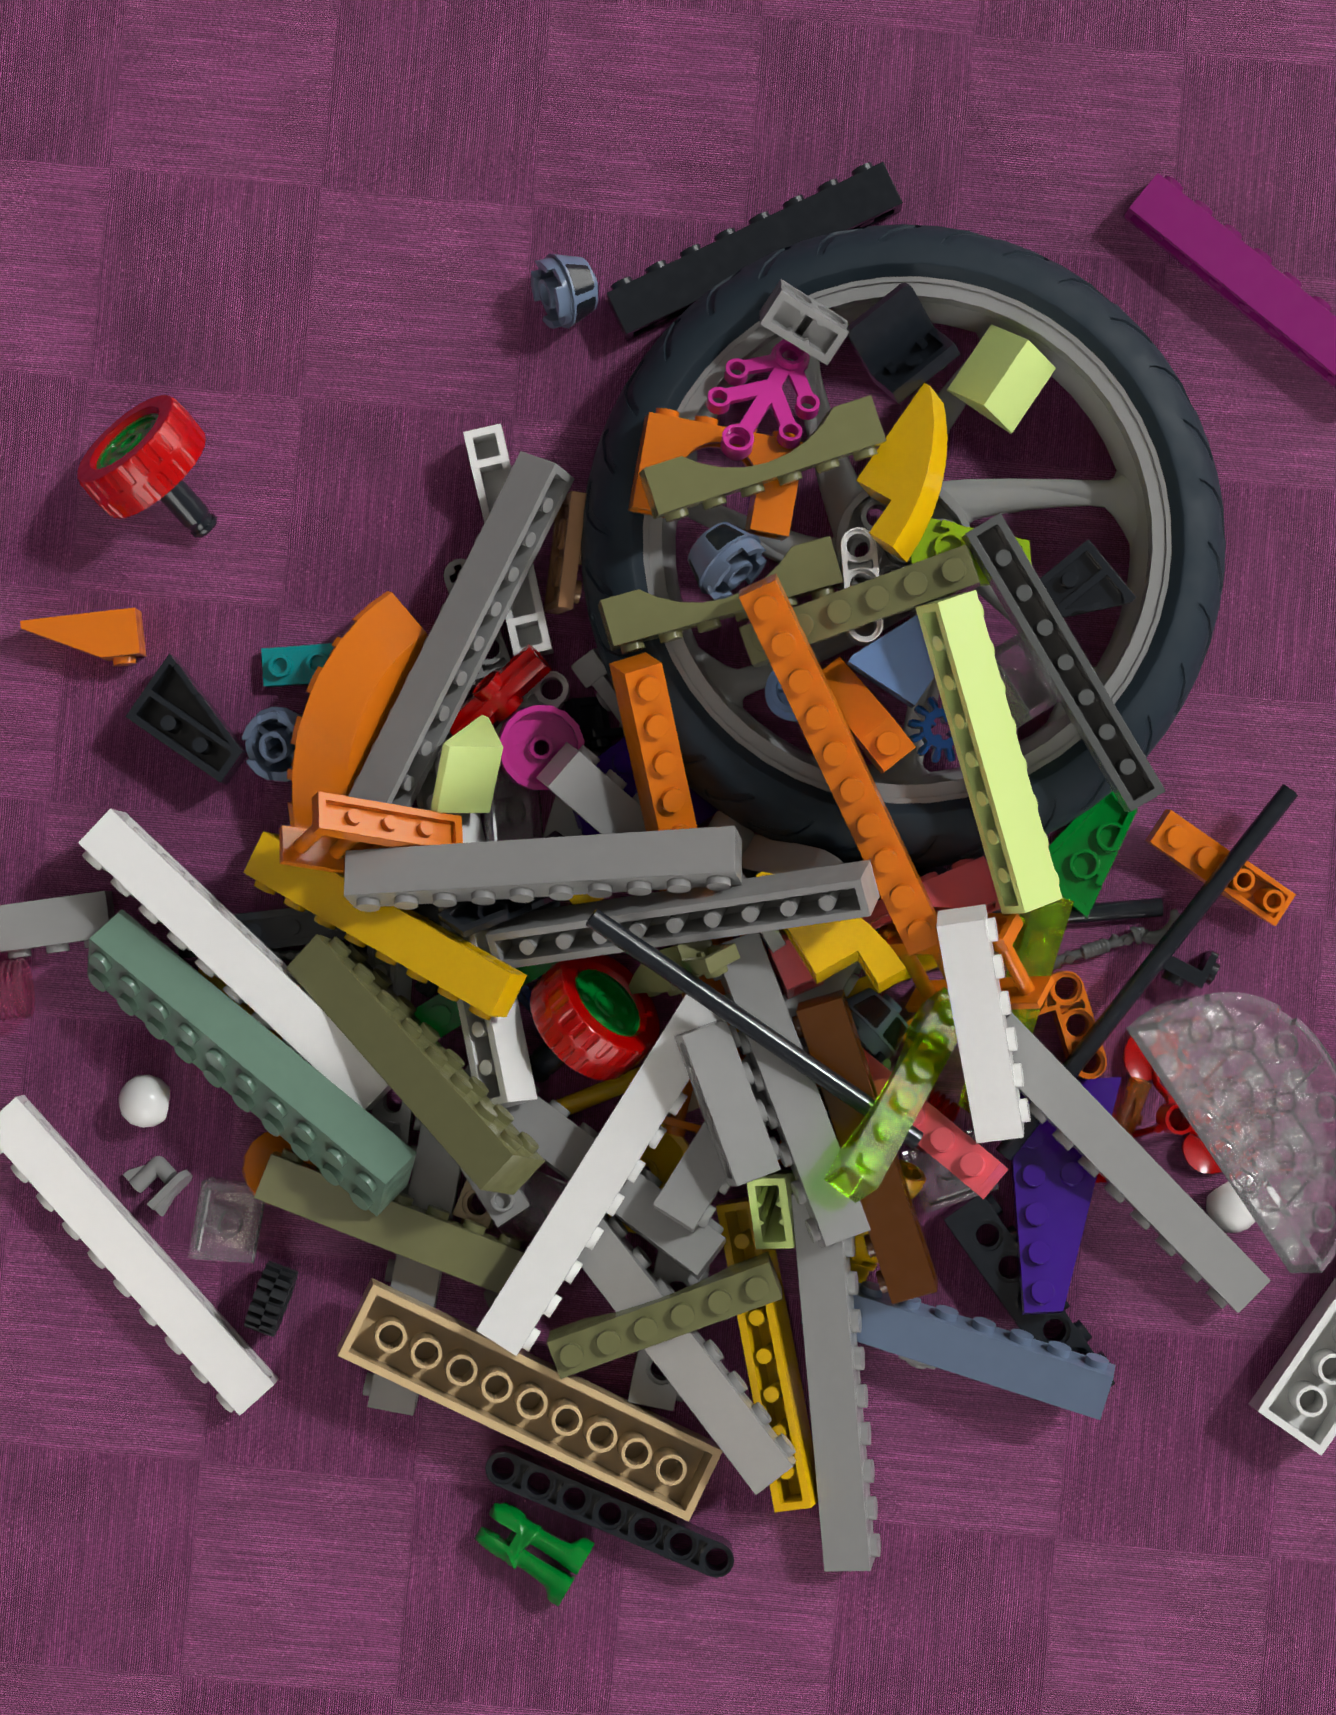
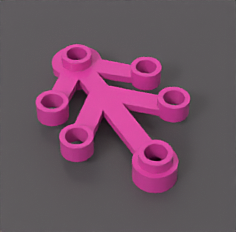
M783 339L773 347L769 355L746 360L734 358L726 363L724 378L727 383L734 387L712 388L707 395V409L713 414L720 415L729 410L730 404L755 399L740 424H731L722 433L720 446L727 458L738 461L750 455L754 443L753 433L770 406L779 426L778 443L787 449L795 448L800 444L803 430L794 420L782 386L787 378H789L797 395L795 413L799 418L811 420L817 416L820 400L812 393L804 373L810 361L808 353ZM731 370H739L742 374H733ZM772 371L767 380L744 384L750 374ZM721 398L725 402L716 403L715 401H713V399ZM807 403L812 405L813 408L807 409L801 404ZM791 432L796 436L787 437L786 435H784V433ZM731 444H739L742 447H735Z

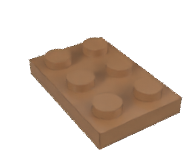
M576 491L567 493L554 519L544 613L559 615L573 609L574 603H579L582 582L577 580L578 565H582L581 539L587 493Z

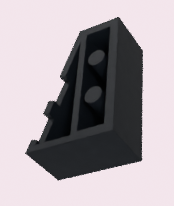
M169 653L125 717L220 783L228 785L248 756L246 749L178 658Z

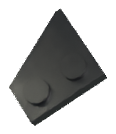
M1089 539L1040 578L1063 618L1130 604L1137 598Z

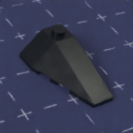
M555 830L545 838L565 836ZM548 896L534 897L533 901L527 903H518L510 899L495 900V903L490 905H478L471 901L457 902L455 906L447 907L440 912L438 917L440 921L465 938L561 900H554Z

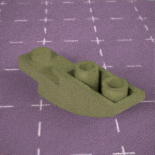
M711 939L669 945L659 950L699 978L705 974L706 979L715 978L728 971L727 965L741 958L735 943L713 945ZM642 963L637 968L629 984L631 994L647 993L648 997H654L668 992L669 996L683 993V991Z

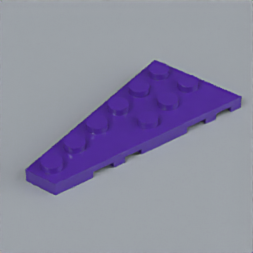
M1122 1077L1077 1079L1112 1116ZM1020 1093V1099H1024L1025 1097ZM1048 1120L1043 1124L1040 1123L1011 1160L1023 1315L1063 1312L1097 1176L1095 1178L1091 1176L1078 1163L1082 1155L1074 1147L1067 1151L1052 1136L1056 1129Z

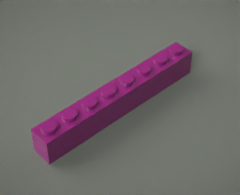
M1157 173L1128 208L1123 217L1336 389V316L1330 312L1332 310L1330 305L1318 296L1311 297L1301 289L1302 284L1294 275L1289 272L1282 273L1271 264L1272 259L1259 248L1252 249L1241 240L1243 237L1236 228L1229 224L1222 225L1212 217L1213 212L1205 203L1200 200H1191L1182 192L1183 187L1178 181L1170 176L1163 177Z

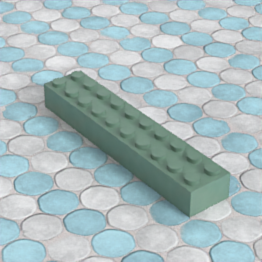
M123 909L89 938L87 975L92 985L99 991L104 992L106 990L112 995L125 1013L131 1016L136 1015L142 1020L148 1031L155 1038L164 1039L172 1045L176 1054L188 1064L193 1063L202 1070L210 1084L217 1088L222 1087L232 1095L233 1101L240 1109L245 1112L251 1111L256 1115L270 1134L276 1137L280 1135L286 1140L300 1159L304 1161L310 1160L320 1169L322 1176L334 1186L340 1185L350 1194L352 1201L360 1209L370 1210L375 1216H378L408 1185L417 1154L415 1150Z

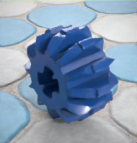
M932 696L927 699L930 713L920 705L914 708L915 713L923 720L910 719L908 721V727L920 729V733L911 735L909 739L913 743L920 740L924 742V745L917 751L919 756H923L931 748L933 749L931 762L937 763L941 757V750H943L948 762H952L955 760V753L952 747L954 743L951 732H947L946 735L949 738L943 740L940 734L933 735L931 728L937 725L934 722L936 719H940L942 724H948L943 704L939 708L937 700Z

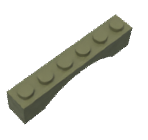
M869 395L833 407L825 414L817 429L803 444L790 453L770 462L749 467H718L702 464L680 456L643 468L639 476L653 518L657 519L664 516L666 523L689 516L688 508L700 504L703 505L704 510L726 504L725 496L737 492L741 493L742 498L765 491L763 484L777 479L780 486L798 481L803 478L802 471L814 467L817 474L835 469L840 466L839 459L853 455L855 461L869 458L878 454L876 447L886 442V438L872 396Z
M830 536L792 546L778 566L766 576L777 574L792 607L798 605L796 599L811 595L812 600L832 594L835 592L834 588L839 587L844 582ZM638 589L602 599L598 604L610 649L613 651L621 648L622 654L642 650L645 648L644 642L659 638L661 644L684 637L682 631L697 627L699 633L717 629L722 626L720 620L735 616L737 622L749 620L739 599V593L724 599L707 602H678L656 597Z
M963 545L796 606L793 610L810 646H814L862 626L914 609L917 606L980 586V581L968 547ZM752 624L739 627L752 666L757 668L770 663Z
M769 1252L733 1264L698 1283L659 1299L621 1311L584 1318L549 1331L547 1345L559 1377L562 1379L781 1300L782 1287Z

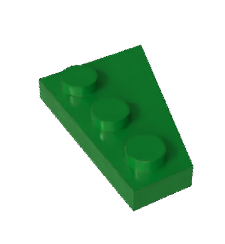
M1113 791L1094 807L1075 818L1048 847L1054 869L1059 877L1062 897L1086 919L1094 906L1138 812V808L1132 812L1124 811Z

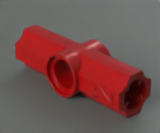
M528 644L501 670L490 672L477 684L472 692V696L462 704L452 724L450 733L454 736L481 715L489 717L492 725L497 720L499 722L505 720L521 705L524 699L523 696L552 671L551 666L534 647Z

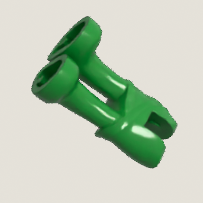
M507 1502L502 1504L493 1503L489 1515L500 1524L511 1529V1533L505 1539L498 1533L482 1526L474 1539L487 1551L507 1562L512 1568L516 1569L518 1566L538 1580L546 1589L547 1599L558 1607L574 1581L575 1576L547 1564L525 1550V1548L530 1544L558 1561L567 1570L577 1575L595 1543L584 1537L573 1543L565 1542L543 1530L542 1526L527 1519L526 1515L519 1508L509 1505Z

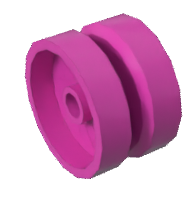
M533 705L514 712L503 723L498 734L503 745L500 767L515 784L531 790H550L536 777L566 742L577 750L584 745V738L579 725L567 712L551 705ZM545 741L548 746L544 749V755L535 753V742Z

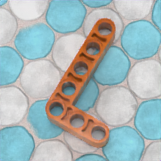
M1056 971L1043 975L1052 976L1054 983L1040 1009H1012L1011 1012L1020 1021L1052 1012L1065 1058L1067 1059L1093 1026L1095 1019L1081 978L1074 972ZM1062 977H1068L1074 987L1073 993L1066 999H1061L1055 992L1056 982ZM952 1011L922 1012L906 1018L905 1021L909 1027L916 1022L925 1024L928 1029V1035L922 1043L914 1044L908 1038L907 1029L902 1040L903 1044L910 1049L922 1051L956 1041V1032H949L944 1022L945 1017ZM1074 1014L1081 1015L1085 1021L1084 1030L1078 1035H1071L1066 1026L1067 1020ZM1103 1045L1095 1053V1067L1089 1072L1081 1071L1078 1075L1079 1077L1096 1079L1103 1074L1107 1066Z

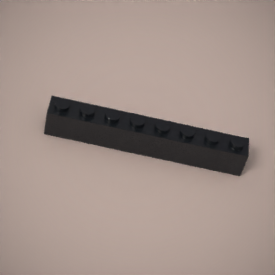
M872 162L865 163L851 172L852 177L841 182L837 178L829 180L817 188L818 193L810 197L804 198L803 195L793 197L782 205L784 209L770 215L769 211L762 212L752 217L748 221L749 225L738 231H735V228L732 227L714 236L715 242L702 248L700 244L692 245L680 252L681 258L668 264L665 260L656 262L645 269V275L635 280H632L630 276L625 277L610 286L612 290L607 292V302L626 341L632 340L678 318L689 306L715 285L727 279L741 268L772 252L803 240L832 232L872 226L899 213L903 202L884 162L873 166Z

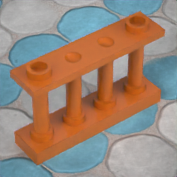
M320 791L312 797V825L308 829L285 825L279 828L280 864L345 874V852L347 850L463 843L462 816Z
M988 913V918L995 917L998 929V941L992 942L994 952L1002 954L1003 962L1011 977L999 979L1001 991L1009 992L1011 1010L1040 1009L1054 980L1052 976H1029L1018 957L1013 943L1024 924L1019 914ZM894 923L881 926L878 933L891 946L896 955L900 957L916 986L905 1006L907 1011H952L940 944L938 943L909 956ZM916 955H932L945 979L930 980Z

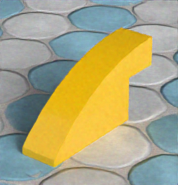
M923 383L886 436V442L879 446L877 449L878 454L872 456L856 479L870 497L887 506L869 534L882 549L906 563L922 539L933 515L946 467L948 436L944 403L932 387L926 383Z
M762 871L755 875V877L772 875V873ZM862 918L783 929L816 984L857 961L878 994L906 978V967L894 950Z

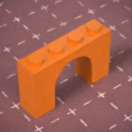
M656 408L655 413L649 412L644 418L628 511L653 516L639 476L643 468L680 456L687 457L691 453L704 448L721 449L722 433L726 427L719 426L718 419L708 416H695L694 420L679 418L678 411L667 408ZM756 428L753 433L754 443L749 456L741 461L745 467L767 463L790 453L795 448L787 449L782 447L777 441L778 431H773L772 436L756 433ZM785 432V433H784V435H786L787 437H795V436H796V435H794V434H792V433H788V432ZM731 444L735 447H742L739 444ZM778 479L763 484L765 491L750 497L745 530L759 537L780 541L788 538L799 480L780 486Z

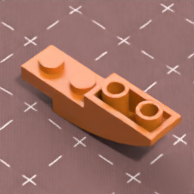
M1165 809L1145 840L1168 856L1170 861L1203 883L1208 880L1230 852V850L1170 809ZM1249 861L1243 865L1221 893V895L1272 926L1277 925L1296 896L1291 890Z

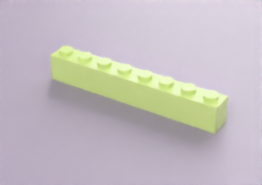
M977 591L958 593L915 607L1001 912L1002 914L1027 913L1062 899V894L1059 887V877L1053 866L1048 848V838L1043 830L1038 812V802L1033 794L1028 777L1027 762L1021 752L1016 734V723L1010 713L1005 695V684L1000 677L994 656V645L989 638L984 620V609L978 599Z

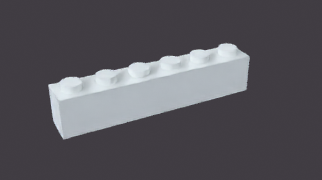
M986 904L940 910L937 913L936 928L976 1144L1023 1138L1024 1122L1031 1121L1028 1099H1020L1018 1087L1024 1086L1023 1069L1021 1063H1014L1012 1051H1018L1015 1027H1007L1005 1016L1011 1014L1009 992L1001 991L999 979L1005 978L1002 954H994L992 943L998 941L995 917L988 918Z

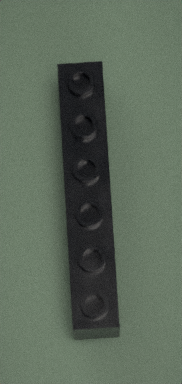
M973 1192L940 1216L1019 1329L1031 1333L1034 1336L1033 1339L1046 1343H1049V1341H1059L1070 1346L1071 1351H1082L1084 1355L1094 1353L1087 1343L1092 1339L1088 1330L1079 1319L1073 1323L1065 1312L1070 1307L1067 1301L1062 1313L1023 1315L1016 1228L1013 1225L1006 1228L998 1216L1003 1213V1210L991 1193L982 1199ZM983 1224H992L996 1230L995 1238L987 1244L979 1243L976 1238L978 1228ZM1005 1256H1015L1018 1261L1016 1271L1010 1275L1001 1274L998 1268L1000 1260ZM1051 1319L1060 1320L1062 1323L1060 1334L1054 1338L1045 1337L1043 1334L1045 1323ZM1102 1351L1097 1353L1099 1355L1106 1357Z

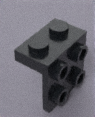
M907 283L899 284L847 327L849 331L847 337L872 380L898 404L912 395L923 383L943 370L952 360L960 355L955 343L933 326L914 289Z

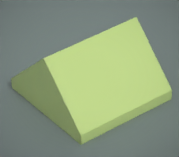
M991 324L947 391L1012 434L1056 368L1028 339Z
M479 716L443 743L430 808L431 811H436L437 813H490L503 745L489 717Z

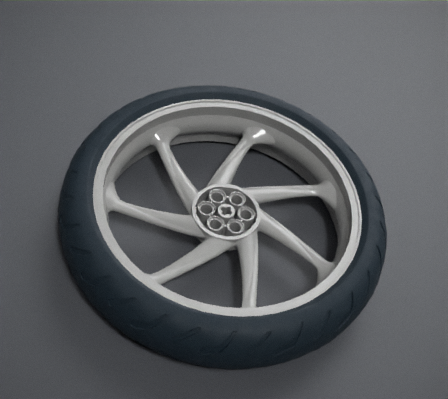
M881 225L836 231L803 240L772 252L741 268L727 279L715 285L689 306L662 333L642 358L623 387L607 419L596 448L587 482L581 539L582 578L588 616L596 646L613 687L609 663L645 652L662 662L689 788L720 812L770 840L820 848L835 855L843 863L863 860L814 755L781 739L756 721L743 708V700L746 696L765 688L767 679L773 671L770 663L757 668L752 665L741 669L726 666L698 646L691 629L682 631L684 637L672 642L661 644L659 638L645 641V648L633 653L622 654L621 648L611 651L598 608V604L602 599L638 589L656 597L682 602L676 568L677 522L680 519L666 523L665 518L654 519L651 515L628 511L644 418L649 412L655 413L656 408H667L678 411L679 418L694 420L695 416H708L716 419L718 415L711 413L707 409V395L714 387H734L727 383L724 378L726 363L734 358L746 360L769 355L773 347L784 339L761 325L759 316L761 308L780 279L846 319L848 326L899 284L907 283L914 289L932 323L975 332L979 337V342L992 324L1028 339L1054 365L1056 369L1051 376L1071 394L1090 418L1104 441L1117 470L1114 478L1111 480L1001 478L943 481L931 518L941 521L943 519L970 527V523L974 520L995 516L999 513L1008 514L1027 510L1076 506H1095L1107 509L1123 530L1130 544L1127 587L1137 598L1130 604L1122 605L1110 642L1097 666L1093 667L1147 758L1166 734L1182 709L1199 675L1211 643L1220 608L1225 572L1224 507L1218 473L1208 439L1199 416L1191 405L1181 381L1155 344L1117 304L1109 301L1092 284L1062 265L1034 251L1005 240L989 238L971 231L940 226ZM811 355L808 368L804 373L812 393L820 400V406L815 418L804 420L807 438L817 429L825 414L831 410L821 376L820 361ZM965 362L937 394L944 403L947 434L966 403L947 391ZM731 370L733 374H742L739 370ZM756 374L748 375L747 381ZM721 398L713 399V401H715L716 403L725 402ZM801 404L804 408H813L810 404ZM697 451L691 453L686 458L697 462ZM849 457L839 459V467L817 474L815 468L822 500L834 536L831 541L839 568V544L844 534L855 527L866 528L870 531L873 526L867 521V512L871 509H879L884 512L887 507L870 497L856 481L858 477ZM702 504L688 508L689 516L686 517L708 528L722 522H730L745 529L747 516L723 505L709 510H704ZM791 530L789 537L783 541L759 537L760 544L766 550L762 555L777 563L781 562L792 546L820 539ZM853 538L847 542L848 552L855 556L854 551L857 547L868 546L861 538ZM877 543L879 576L910 565V558L906 563L882 549ZM864 577L854 578L850 582V587L865 582L867 579ZM990 585L979 586L973 589L1014 626ZM916 608L883 619L882 631L908 616L911 618L916 616ZM874 622L854 630L860 636H870L875 630ZM846 633L811 646L818 663L856 644L852 643ZM935 676L913 708L907 706L903 731L908 737L920 733V729L908 727V721L910 719L923 720L915 713L914 708L920 705L930 713L927 699L933 696L938 702L940 693ZM1057 698L1047 723L1019 742L1022 755L1027 762L1028 777L1033 794L1038 802V812L1046 835L1088 811L1112 792L1108 782ZM922 740L913 743L916 748L883 774H880L873 764L867 765L915 868L952 865L962 859L975 860L982 856L986 858L961 767L934 772L926 770L922 764L924 755L919 756L917 754L918 749L924 745Z

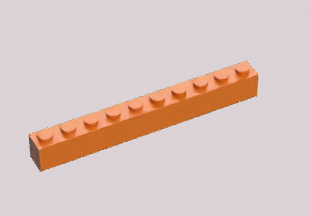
M775 573L739 590V599L861 856L863 860L871 861L878 891L909 956L938 944L937 913L777 574Z
M645 652L609 663L646 831L697 828L662 662ZM721 938L711 939L713 945L722 944ZM705 974L699 977L703 982L722 995H725L721 980L706 979Z

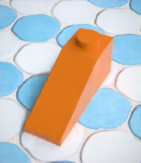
M135 607L20 621L21 629L104 660L113 661V666L137 664L136 658L146 657L142 613Z
M840 656L822 670L856 743L880 774H883L916 748L895 719Z

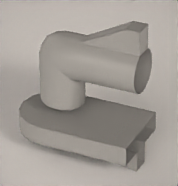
M155 1156L146 1165L128 1170L123 1174L139 1193H142L157 1177L166 1184L147 1203L152 1210H156L162 1217H164L174 1198L189 1184L193 1177L187 1169L177 1174V1171L162 1156Z

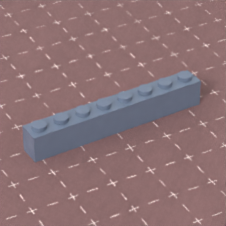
M863 1281L862 1284L859 1283L858 1295H853L854 1309H860L862 1316L861 1333H857V1342L1101 1420L1116 1366L1109 1363L1106 1357L1096 1353L1083 1355L1071 1351L1070 1346L1059 1341H1049V1343L1033 1339L1034 1336L1027 1331L1021 1329L1008 1331L996 1327V1323L987 1318L974 1317V1319L964 1317L958 1315L959 1312L952 1307L946 1305L933 1307L921 1303V1299L918 1297L892 1304L889 1293L882 1294L879 1284L870 1281Z

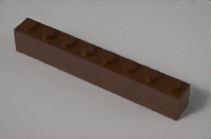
M844 989L798 1002L797 1015L792 1016V1021L798 1038H805L809 1050L807 1053L880 1103ZM821 1087V1089H818L826 1112L829 1111L833 1123V1131L841 1147L847 1168L871 1228L868 1231L869 1234L864 1235V1240L870 1258L877 1257L881 1270L876 1271V1277L882 1294L888 1292L891 1303L896 1304L937 1292L938 1278L891 1134Z

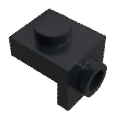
M597 697L572 698L564 702L566 712L579 725L584 738V746H589L590 751L610 748L612 740L624 735L622 727L610 728L607 710L599 703Z
M1206 951L1197 968L1172 956L1162 968L1164 972L1161 978L1182 988L1184 982L1195 988H1203L1205 983L1208 985L1212 983L1219 970L1220 964L1216 963L1219 954L1214 951Z

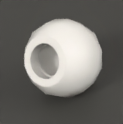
M152 1075L135 1076L120 1091L119 1106L122 1116L132 1125L142 1128L155 1127L166 1119L170 1088L161 1078Z
M1232 1179L1216 1188L1207 1196L1206 1212L1223 1231L1239 1233L1247 1230L1256 1222L1260 1212V1203L1256 1191L1248 1183Z

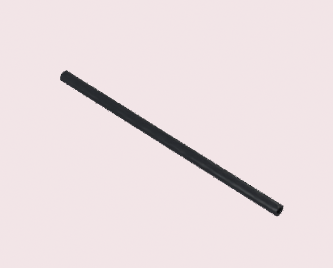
M1282 784L1063 1062L1062 1065L1075 1078H1077L1298 797L1288 786ZM1031 1113V1121L1024 1122V1137L1002 1140L996 1148L999 1153L1010 1161L1040 1125V1122Z

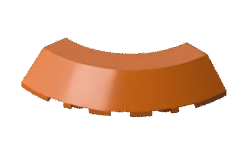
M386 591L352 619L355 624L342 638L336 637L332 643L334 649L331 651L323 667L318 666L306 690V692L310 693L303 716H297L293 728L291 744L295 745L292 768L287 769V779L292 780V802H287L291 827L308 829L312 825V797L318 791L349 796L354 781L360 774L371 752L372 745L377 740L388 718L389 711L394 706L405 684L406 677L412 670L423 648V643L428 637L426 631L392 592Z

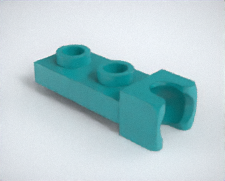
M332 643L261 648L263 687L309 685L317 667L325 665L331 651L334 649Z

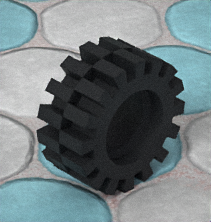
M272 1261L266 1264L256 1291L253 1294L244 1327L272 1337L276 1335L292 1297L299 1271Z

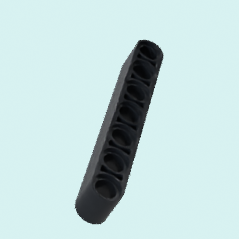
M498 1446L492 1450L488 1457L485 1468L486 1476L496 1486L714 1578L724 1577L733 1568V1548L730 1542L723 1536L512 1446ZM499 1457L509 1458L514 1464V1470L509 1474H500L493 1466L494 1460ZM541 1472L547 1475L550 1484L544 1489H535L530 1485L528 1478L533 1473ZM572 1487L579 1488L584 1492L585 1499L580 1504H570L564 1498L565 1491ZM609 1502L615 1503L621 1510L620 1515L611 1520L605 1519L599 1512L600 1507ZM641 1518H650L655 1522L656 1529L651 1534L644 1535L636 1530L635 1523ZM677 1533H685L690 1536L692 1543L686 1549L679 1550L671 1545L670 1540ZM720 1548L726 1552L727 1558L723 1563L714 1565L707 1561L706 1554L711 1549Z

